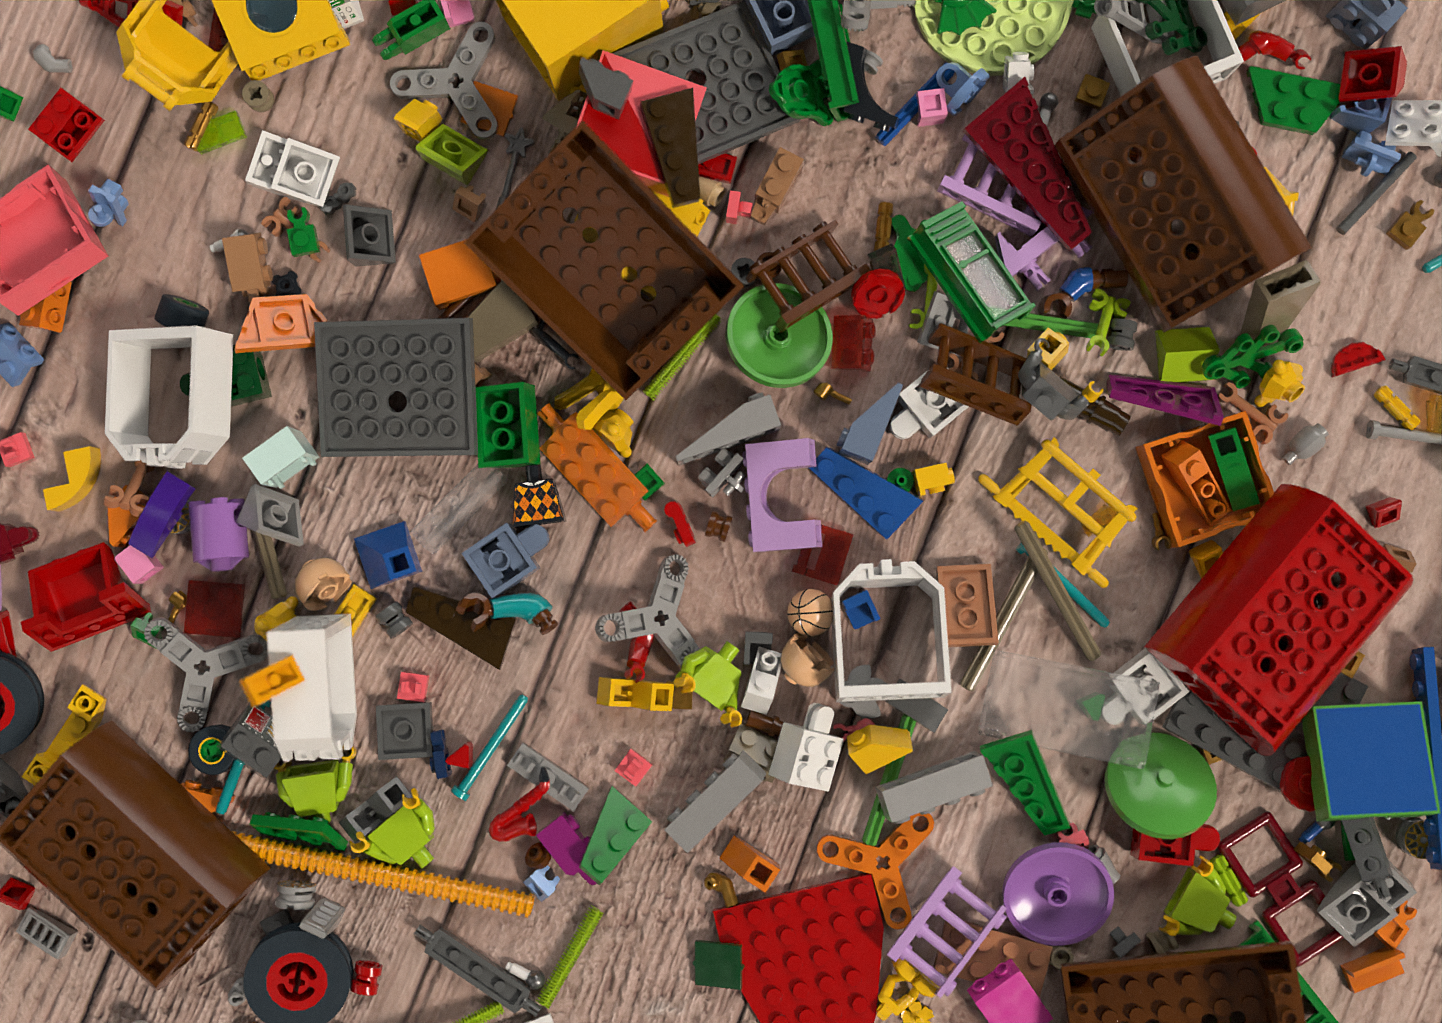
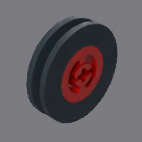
M0 651V697L3 698L5 703V712L0 717L1 755L19 746L35 730L44 710V692L39 678L24 661L16 656Z
M301 922L274 929L258 943L246 965L243 979L245 997L250 1008L264 1023H328L339 1013L346 1002L353 980V963L346 945L335 933L331 932L322 939L299 927ZM294 962L290 967H285V965ZM300 962L305 963L300 976L302 981L298 992L293 991L298 977L296 972ZM308 987H313L312 989L305 991Z

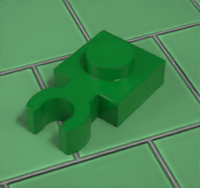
M301 207L302 217L299 219H295L292 210L287 211V217L294 225V228L287 229L291 255L293 257L320 252L316 227L313 224L307 225L310 220V213L305 207Z

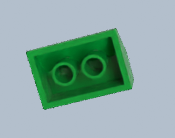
M517 382L476 387L478 468H513L541 465L535 385Z

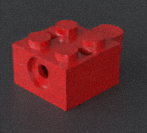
M1203 824L1190 835L1176 839L1151 837L1133 828L1130 855L1141 861L1193 866L1195 850H1215L1219 846L1220 835L1214 827L1208 824Z

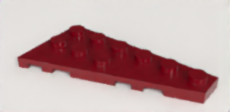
M1024 77L966 126L963 132L1070 252L1089 236L1092 231L1080 203L1075 198L1070 179L1066 177L1061 165V158L1046 124L1043 123L1038 111L1035 98L1033 99L1028 88V81Z

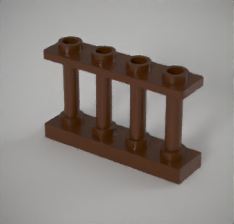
M836 220L829 224L826 221L820 223L813 229L814 233L809 236L805 234L800 235L792 241V246L789 248L780 247L770 255L771 258L763 262L761 259L749 267L750 272L745 278L747 283L759 278L780 309V317L775 323L780 333L851 290L862 275L872 271L867 263L859 268L851 264L831 234L838 226ZM821 239L844 271V277L838 281L835 278H831L810 247ZM800 252L823 284V290L817 294L809 290L789 260ZM778 265L781 266L802 297L800 299L802 303L795 307L793 304L789 305L768 274V271Z
M942 323L935 328L929 336L928 342L939 347L937 362L923 376L920 387L1018 426L1031 412L1032 404L1020 398L1021 382L1018 378V373L1027 358L986 341L979 343L976 337ZM949 351L963 357L961 374L947 369ZM973 361L987 366L985 384L971 379ZM997 371L1011 376L1009 394L995 388Z

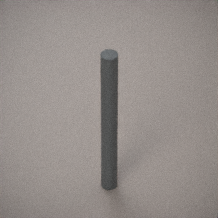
M1408 152L1340 223L1336 230L1340 234L1345 235L1417 159V156L1413 152Z

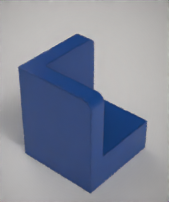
M863 590L841 601L853 629H858L871 622L880 620V616L867 590Z

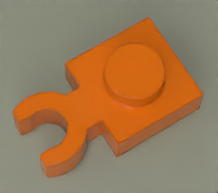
M1405 901L1395 909L1398 916L1373 933L1389 949L1395 950L1410 929L1405 924L1406 921L1413 919L1417 914V910L1411 907H1407L1404 911L1408 901Z

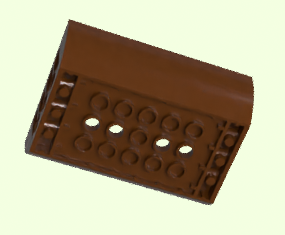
M1197 55L1181 60L1154 73L1064 135L1055 144L1061 161L1163 333L1312 248ZM1133 147L1139 148L1142 152V158L1138 163L1132 162L1129 157V152ZM1147 171L1153 172L1156 176V183L1152 187L1147 186L1143 181V176ZM1175 219L1181 220L1185 225V231L1182 235H1178L1172 230V223ZM1190 243L1197 245L1199 248V256L1196 259L1190 258L1186 253L1187 245Z
M583 120L464 242L625 400L640 388L744 287V284ZM572 207L576 209L578 219L575 222L565 220L563 216L565 208ZM587 227L596 229L598 233L597 240L593 242L585 240L583 230ZM628 266L633 267L637 271V277L631 281L626 280L622 276L623 268ZM652 286L656 290V297L651 300L645 299L641 294L642 288Z
M112 720L96 728L62 753L0 826V846L155 991L161 990L174 979L271 869ZM67 825H70L75 829V838H71L67 835ZM87 844L95 847V857L88 855L86 851ZM128 882L133 883L137 887V895H132L128 892ZM149 901L157 905V914H152L148 910L147 903Z
M1291 941L1060 964L1068 1023H1121L1124 1021L1129 1023H1146L1150 1019H1156L1160 1023H1201L1202 1017L1208 1013L1216 1016V1023H1231L1229 1017L1234 1011L1244 1013L1245 1017L1242 1023H1305L1294 945Z

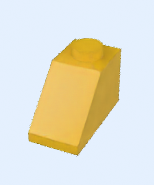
M413 99L396 113L394 120L405 135L421 142L438 128L442 117L437 111L438 107L427 100H424L422 103Z
M868 725L847 736L849 756L865 774L913 752L910 732L907 729Z

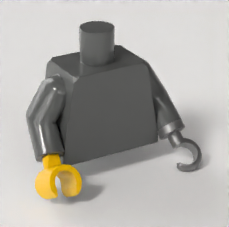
M1044 338L1037 339L1034 343L1035 351L1029 354L1018 373V378L1022 384V396L1051 421L1057 417L1072 420L1089 405V402H1095L1103 393V389L1099 392L1093 391L1091 387L1095 381H1091L1082 391V395L1077 393L1041 362L1043 351L1040 349L1039 343H1044L1046 348H1049L1050 345Z

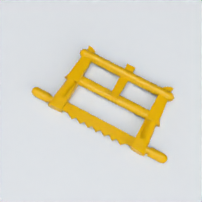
M1053 437L1051 441L1048 439L1043 440L1041 443L1043 449L1025 466L1018 468L1020 472L1001 489L986 474L979 475L978 482L989 492L995 494L993 498L1004 507H1009L1013 511L1015 519L1021 518V521L1029 522L1033 531H1036L1038 538H1044L1046 545L1051 544L1054 552H1060L1061 558H1068L1083 576L1088 574V577L1099 587H1108V579L1091 566L1106 546L1111 547L1113 539L1126 522H1134L1137 516L1134 512L1138 508L1134 505H1125L1099 483L1097 479L1101 476L1100 473L1094 468L1089 473L1086 472L1058 448L1059 442ZM1051 457L1056 459L1081 481L1068 497L1039 473L1040 469ZM1031 480L1096 535L1080 554L1015 499ZM1089 488L1118 512L1105 527H1102L1076 504Z

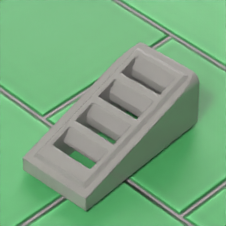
M322 898L301 921L299 927L323 939L338 927L344 915L345 907L329 899Z
M33 907L28 908L16 930L22 937L58 960L66 956L78 933L77 930ZM33 917L36 919V922L32 929L29 930L27 926ZM43 924L44 928L41 934H36L40 925ZM50 929L53 932L48 940L45 937ZM57 935H59L61 938L58 944H55L54 941Z

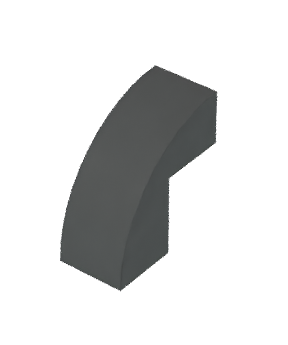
M396 776L376 791L363 804L345 816L339 823L353 842L357 843L360 841L356 836L357 832H362L366 836L404 806L402 794L406 798H412L413 796Z

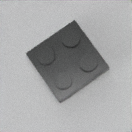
M432 702L376 706L378 760L433 757L432 752L434 749L430 733L433 732Z

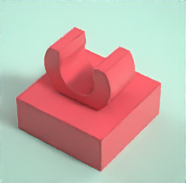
M730 190L726 223L737 224L738 215L751 218L753 203L740 202L741 192Z
M20 432L0 440V454L5 467H12L35 458L26 433Z
M401 672L397 699L424 703L426 701L429 675Z
M631 748L614 771L636 787L650 769L652 763Z
M1073 822L1070 823V829L1073 832L1071 835L1066 836L1062 831L1057 832L1059 842L1075 844L1086 849L1089 848V839L1084 829L1078 831L1077 826Z

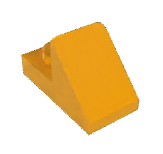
M290 655L239 682L251 706L255 707L305 681V678L294 656Z

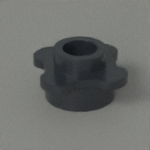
M289 271L286 275H275L273 277L272 283L277 290L275 296L301 294L302 289L297 281L298 275L296 272ZM286 283L289 284L288 288H285Z

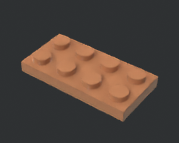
M945 921L941 939L963 955L972 941ZM964 921L978 933L984 927L982 925ZM992 928L957 977L975 982L992 972L1000 963L1012 959L1040 999L1053 946L1040 944L1028 938ZM937 950L933 968L940 973L948 975L956 964Z

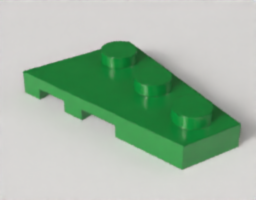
M613 786L609 788L607 798L579 865V868L598 885L602 884L652 823L646 815Z
M265 812L264 815L253 814L249 823L261 834L295 841L298 836L301 840L320 847L322 842L331 843L335 850L345 852L348 844L345 838L328 825L329 822L319 817H313L312 820H304V818L297 815H289L288 818H285L275 813Z

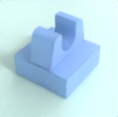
M548 865L543 869H537L523 881L527 888L541 902L556 890L555 887L560 880L558 876L551 881L545 878V873L550 868Z

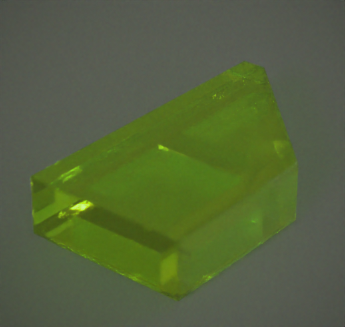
M235 110L211 119L197 148L198 152L204 154L247 138L239 113Z

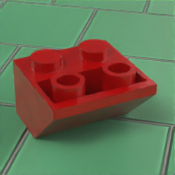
M60 87L28 130L70 162H73L105 120Z

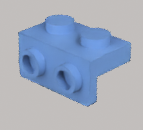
M4 323L0 325V375L11 387L21 385L30 368L42 364L44 358L11 323Z

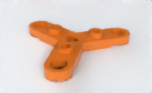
M930 813L912 815L909 821L898 824L878 846H871L864 842L835 835H825L817 843V853L820 859L826 863L872 874L886 923L893 929H903L910 923L912 913L898 867L932 832L934 820ZM915 817H926L927 827L919 831L914 829L913 820ZM832 841L837 844L838 851L834 856H827L823 853L822 848L826 842ZM878 856L882 858L889 857L887 860L889 866L887 868L883 866L880 868L876 867L878 865L876 860ZM894 908H902L905 911L902 921L895 922L890 918V913Z

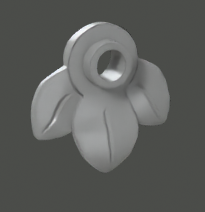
M870 665L855 667L850 672L848 680L844 681V686L887 684L881 679L871 677ZM875 701L839 702L845 707H852L855 713L863 718H876L881 715Z

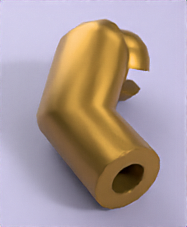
M717 872L708 874L704 879L706 889L721 892L726 907L738 904L732 880Z

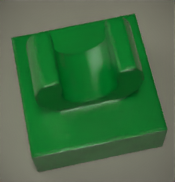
M149 612L144 616L143 620L136 617L130 626L133 638L155 648L147 642L144 634L147 624L153 619L152 613ZM154 626L151 629L152 635L157 639H162L161 632L164 630V626Z

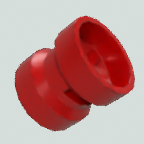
M368 960L356 961L354 968L356 977L352 980L350 990L359 995H376L379 987L377 979L382 973V964Z

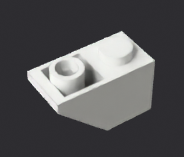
M758 647L741 704L742 708L767 715L773 701L782 666V653Z

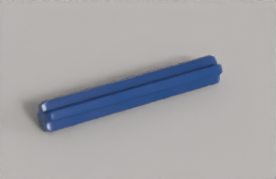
M947 69L944 74L945 80L948 81L955 71ZM937 71L918 91L941 88L936 80ZM917 92L894 115L900 119L897 129L890 127L889 132L880 130L876 134L875 138L881 145L886 146L919 112Z

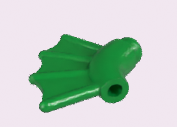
M934 0L935 3H941L942 6L937 28L938 34L953 32L961 35L962 32L970 27L981 28L983 20L988 15L997 12L996 8L985 0Z

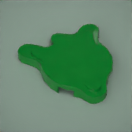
M820 59L815 60L810 66L790 65L782 69L775 81L769 84L771 97L777 101L781 109L790 117L796 119L811 118L824 127L831 125L834 116L823 102V99L827 98L829 94L826 91L827 85L824 82Z
M899 214L892 218L891 224L896 235V242L892 249V265L900 274L899 276L903 280L904 288L909 292H915L923 283L927 282L928 275L924 271V262L907 239L916 229H913L907 219Z

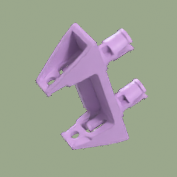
M1081 207L1087 219L1092 214V211ZM1048 227L1025 243L1019 251L1006 241L1001 232L997 233L995 236L997 255L1013 277L1017 273H1024L1036 288V291L1043 287L1041 282L1046 285L1051 281L1036 263L1040 255L1059 241ZM1084 239L1072 250L1079 259L1085 254L1084 251L1087 253L1093 247Z

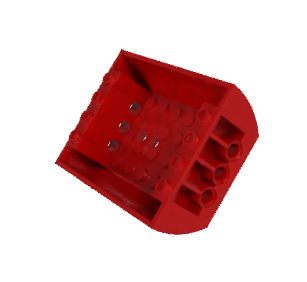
M1281 484L1144 647L1255 751L1263 756H1271L1413 584V575L1334 500L1301 486ZM1335 572L1339 574L1341 579L1339 586L1336 588L1331 584V577ZM1319 593L1323 597V604L1317 609L1314 606L1313 599ZM1282 636L1288 639V646L1284 651H1281L1278 647V640ZM1264 657H1268L1271 663L1267 672H1263L1260 668V662Z

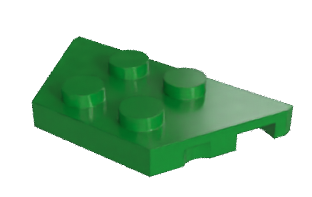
M1250 66L1246 71L1247 78L1250 77L1254 89L1252 96L1254 103L1258 106V117L1261 125L1314 135L1340 103L1339 93L1341 84Z

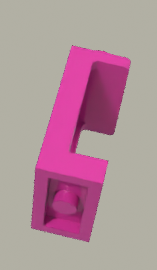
M1012 959L1000 963L992 972L976 980L967 989L969 995L989 1023H1048L1053 1020L1051 1014Z

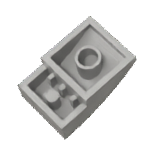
M1390 861L1389 864L1393 875L1385 881L1391 897L1379 899L1374 883L1362 881L1355 862L1334 884L1317 909L1318 913L1353 947H1356L1398 916L1395 909L1417 893L1411 881Z

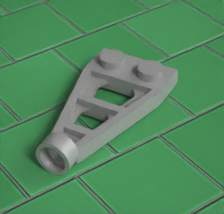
M1136 0L1095 1L1094 10L1098 16L1112 18L1153 43L1162 44L1163 40L1172 36L1176 38L1175 31L1163 33L1162 36L1154 40L1147 37L1145 27L1149 23L1145 21L1143 3H1138ZM1127 2H1130L1132 16L1129 15ZM1106 3H1110L1108 11L1105 9ZM1148 3L1145 4L1150 23L1166 21Z

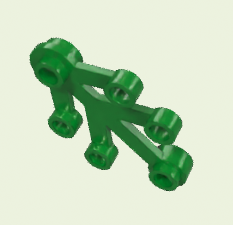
M1275 325L1264 327L1254 341L1249 334H1241L1222 356L1214 354L1204 360L1202 364L1203 375L1210 380L1224 377L1232 380L1237 388H1244L1251 382V378L1246 371H1236L1232 369L1233 367L1241 365L1256 371L1261 379H1263L1266 372L1272 368V364L1257 359L1284 350L1289 353H1296L1302 349L1304 339L1295 328L1288 329L1280 335ZM1265 343H1273L1265 347H1262Z

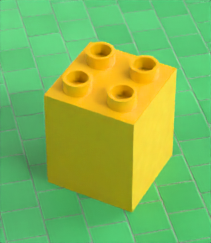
M495 0L501 16L558 101L568 96L571 88L583 84L578 73L581 58L599 61L603 50L615 53L664 33L662 12L669 8L667 0Z

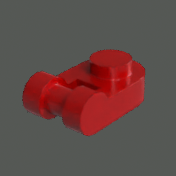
M677 501L668 502L664 507V511L668 517L673 518L677 528L673 532L678 543H684L686 547L696 544V539L682 505Z

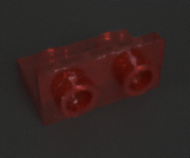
M865 315L834 316L831 369L871 371V365L874 363L872 338L876 334L873 319Z

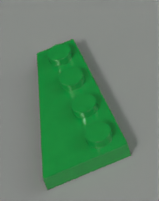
M1032 729L980 746V752L985 758H988L993 765V769L999 777L1004 779L1009 786V790L1023 804L1024 810L1044 836L1070 828L1069 819Z

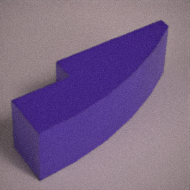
M167 471L148 500L128 544L153 559L182 516L183 512L181 510L196 488Z

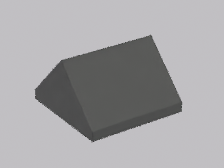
M343 205L347 260L355 267L396 263L392 210Z

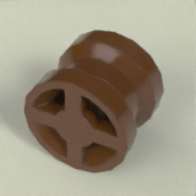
M712 511L704 536L709 538L715 536L720 541L725 542L733 517L728 515L722 517L719 516L718 512Z

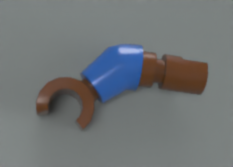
M1091 267L1078 268L1072 271L1059 289L1061 293L1047 295L1041 299L1038 305V312L1040 315L1050 312L1051 303L1056 301L1061 306L1059 315L1062 318H1069L1072 312L1071 301L1075 302L1084 293L1091 292L1092 289H1098L1099 286L1103 289L1126 287L1128 283L1127 270L1114 271L1111 268L1102 269L1099 272L1098 269H1091Z

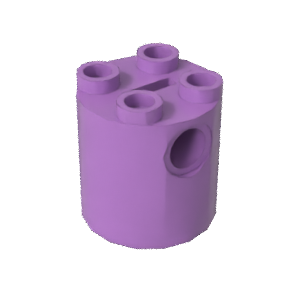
M227 497L212 498L211 502L206 504L205 501L188 502L194 563L203 565L211 570V572L234 570L233 568L242 559L249 558L247 527L236 522L244 505V499L228 500Z

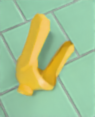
M592 368L588 376L555 396L554 400L555 408L564 410L596 390L599 395L582 408L576 417L578 428L591 430L607 411H616L624 398Z

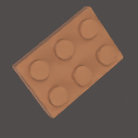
M991 564L937 566V582L944 587L948 647L997 645L999 641Z

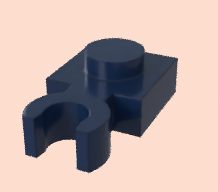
M444 729L433 731L430 733L434 749L432 752L433 757H430L431 771L436 773L437 779L446 778L452 775L451 765L445 762L446 758L449 757V751L446 748Z

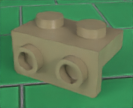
M741 723L724 757V761L731 754L734 753L738 756L744 750L766 772L763 781L773 782L775 777L768 774L778 740Z

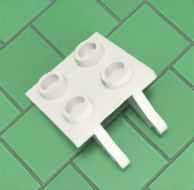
M1392 100L1385 146H1430L1436 155L1440 157L1442 153V100Z

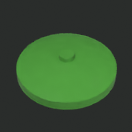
M775 283L789 305L793 304L795 307L802 303L800 300L802 297L794 286ZM761 285L746 292L736 302L730 312L725 331L729 354L736 366L757 383L775 388L798 386L813 378L824 366L830 355L833 341L830 320L823 307L780 333L775 325L780 317V309L765 287Z
M1163 733L1135 735L1117 747L1106 767L1105 789L1112 807L1128 825L1145 835L1160 839L1185 837L1197 831L1214 810L1217 799V786L1209 764L1194 747L1177 737Z

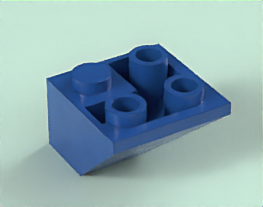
M406 521L354 538L370 589L423 572Z

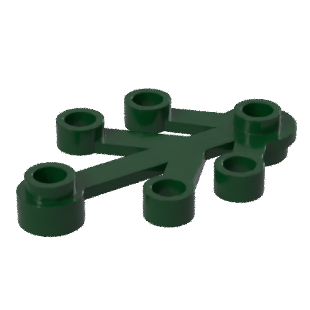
M1136 0L1138 3H1148L1166 20L1164 22L1154 21L1146 25L1145 32L1149 39L1154 40L1162 36L1163 33L1175 30L1183 36L1178 39L1172 36L1163 40L1162 49L1166 55L1174 54L1182 48H1186L1192 53H1198L1207 45V35L1204 29L1200 26L1194 27L1187 0H1165L1166 5L1160 0Z

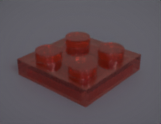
M188 580L184 633L240 638L245 584Z

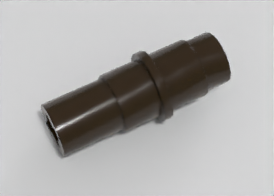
M1060 376L1064 382L1082 395L1083 388ZM1104 395L1099 396L1093 403L1089 402V405L1079 414V416L1086 419V423L1090 424L1092 422L1117 436L1121 435L1131 418V415L1122 411L1121 408L1105 400L1106 397Z

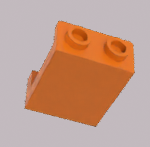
M466 240L419 255L434 304L439 310L450 307L449 303L493 290L502 281L464 243Z

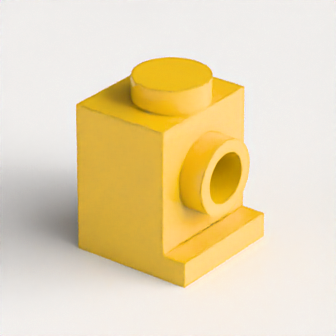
M1047 328L1038 339L1044 338L1049 342V348H1046L1042 342L1039 343V347L1043 351L1041 362L1052 370L1068 353L1069 342L1060 332H1054ZM1034 343L1027 349V357L1032 351H1035Z
M947 463L912 471L918 497L926 495L925 490H929V494L945 491L944 486L955 483L953 470L947 467Z

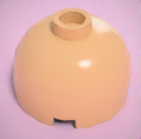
M329 558L313 559L307 561L299 571L295 579V591L307 610L316 611L326 608L325 603L329 602L333 597L334 602L340 600L348 592L352 581L349 578L348 572L339 562Z
M796 633L789 639L782 650L781 664L785 671L784 676L794 685L797 683L807 687L819 685L835 671V668H830L833 665V661L818 643L814 641L811 646L805 641L807 636Z

